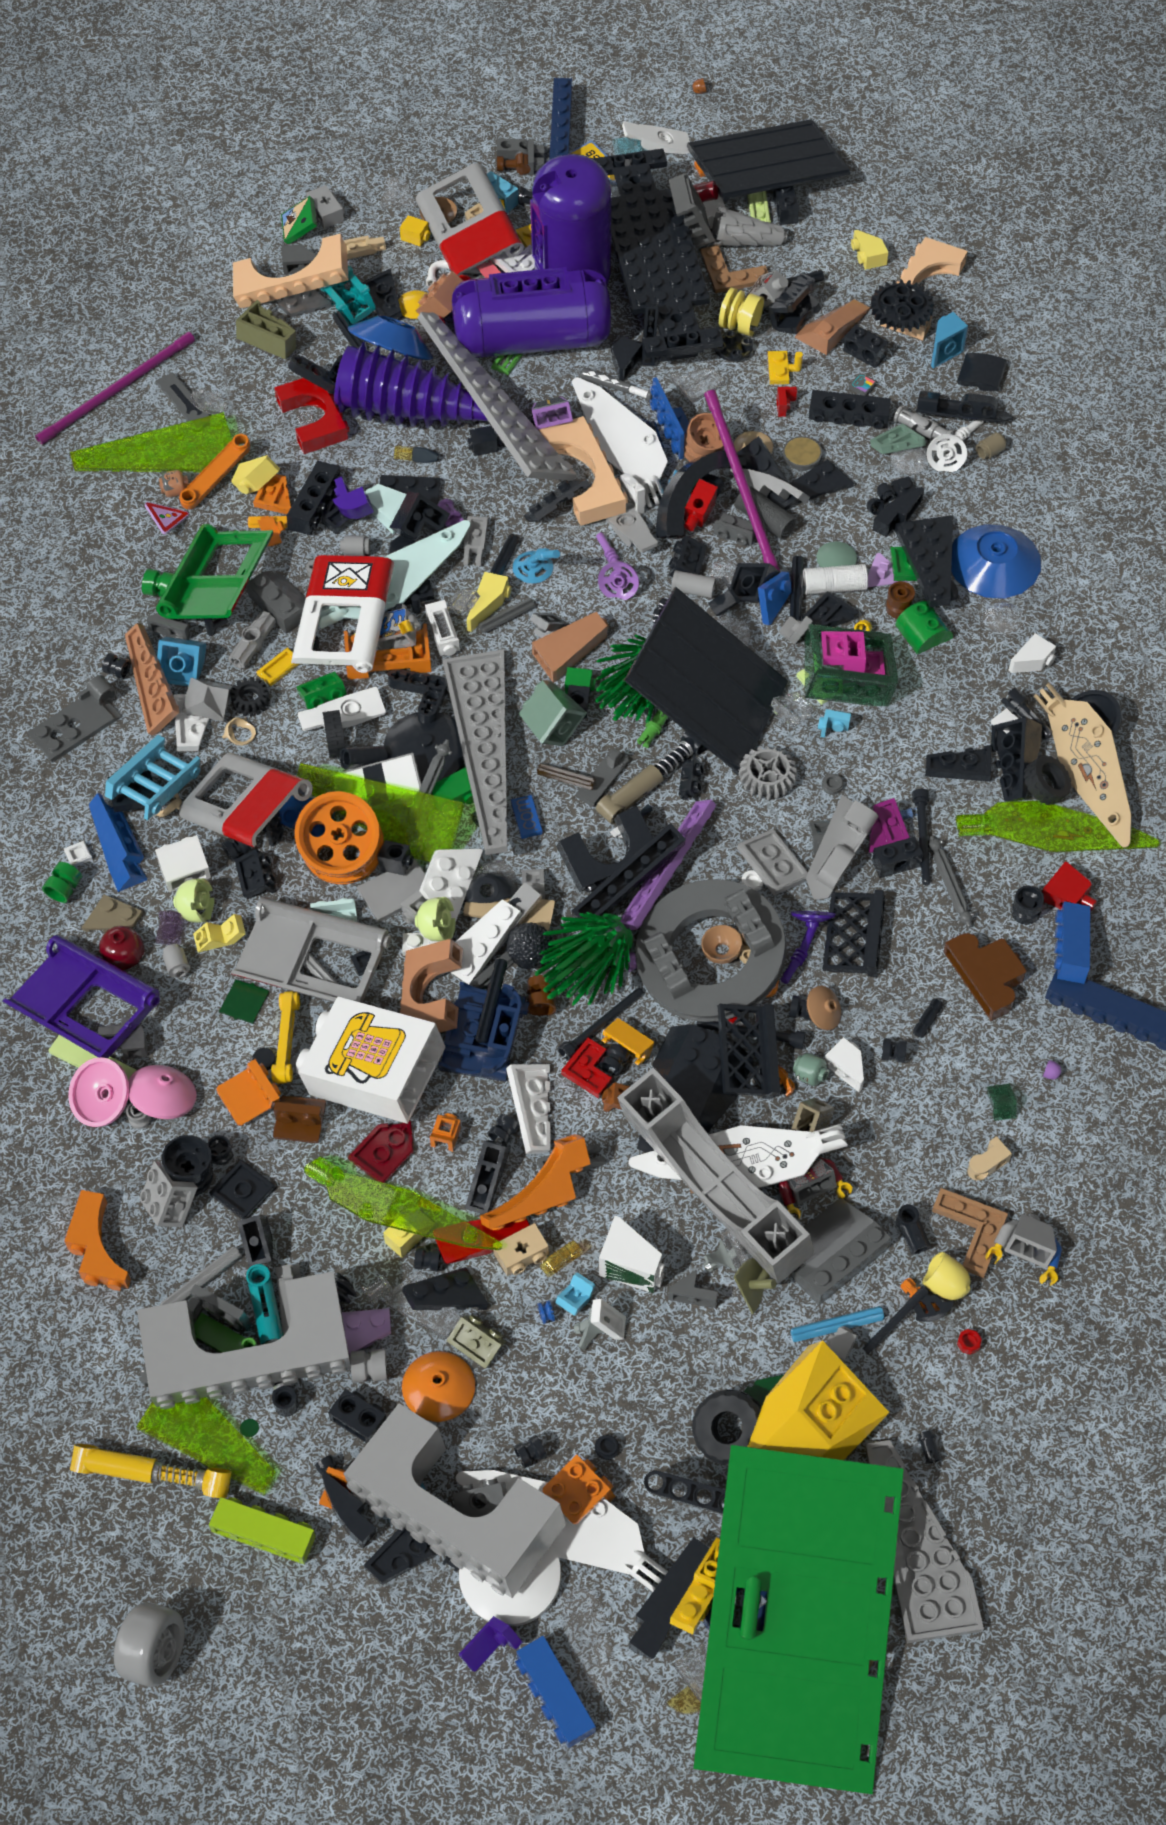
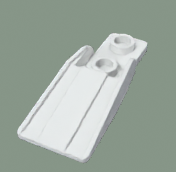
M626 121L622 124L624 135L630 139L641 140V146L646 150L663 148L665 153H690L687 148V143L690 142L687 132L651 125H638Z
M372 687L337 698L316 708L298 712V718L302 730L307 731L324 726L322 712L340 710L342 728H346L382 716L386 713L378 688Z

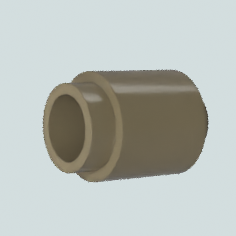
M995 432L979 441L978 445H976L978 456L981 459H990L1006 448V439L1002 434Z

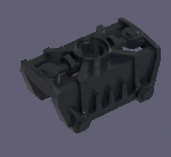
M800 273L797 280H793L790 287L779 299L776 298L775 303L769 306V316L773 329L783 333L798 334L801 330L800 327L809 317L821 309L818 299L808 294L816 288L814 278Z

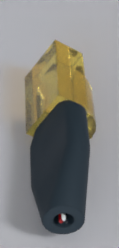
M396 445L394 449V459L430 463L438 461L439 457L438 453L423 447Z

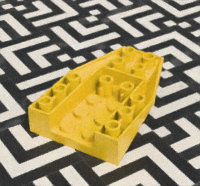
M822 1340L807 1346L766 1396L747 1447L845 1460L889 1414V1411Z

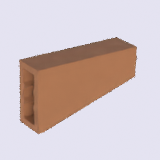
M596 611L532 642V654L551 681L556 682L566 674L567 667H574L607 638L608 623Z

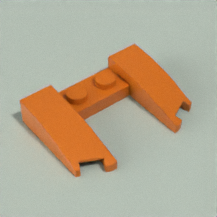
M424 623L422 630L416 631L415 646L376 650L373 669L368 672L410 668V671L418 673L431 672L427 624ZM344 631L345 652H350L355 636H349L347 631ZM346 665L348 680L369 678L368 672L360 673L352 665Z

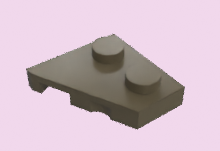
M104 894L82 926V930L85 932H90V930H103V932H106L114 926L121 925L134 928L143 913L137 908Z

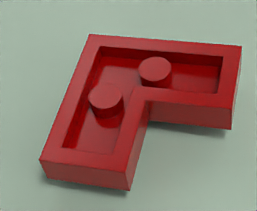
M588 1037L562 1068L561 1075L599 1098L612 1082L610 1076L596 1068L598 1063L607 1054V1049Z

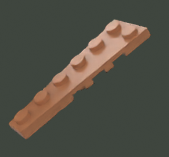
M136 623L125 634L147 732L150 735H156L180 713L179 706L176 704L144 625Z

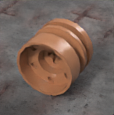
M712 413L698 414L691 419L684 436L685 458L690 462L700 456L723 451L724 446Z

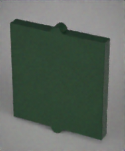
M235 979L219 1013L233 1017L234 1020L239 1019L253 1024L269 994V990L257 987L254 983L248 984Z

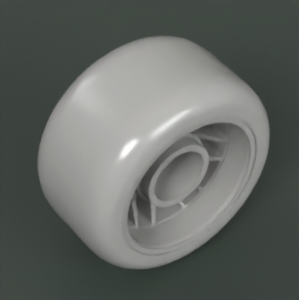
M145 1602L137 1605L128 1613L119 1629L114 1647V1666L121 1678L143 1686L156 1687L170 1677L181 1656L185 1638L184 1621L176 1610Z

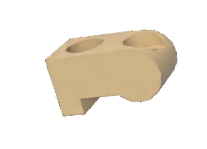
M996 1136L989 1141L986 1152L975 1155L970 1159L967 1169L969 1177L976 1181L985 1179L1007 1164L1012 1153Z

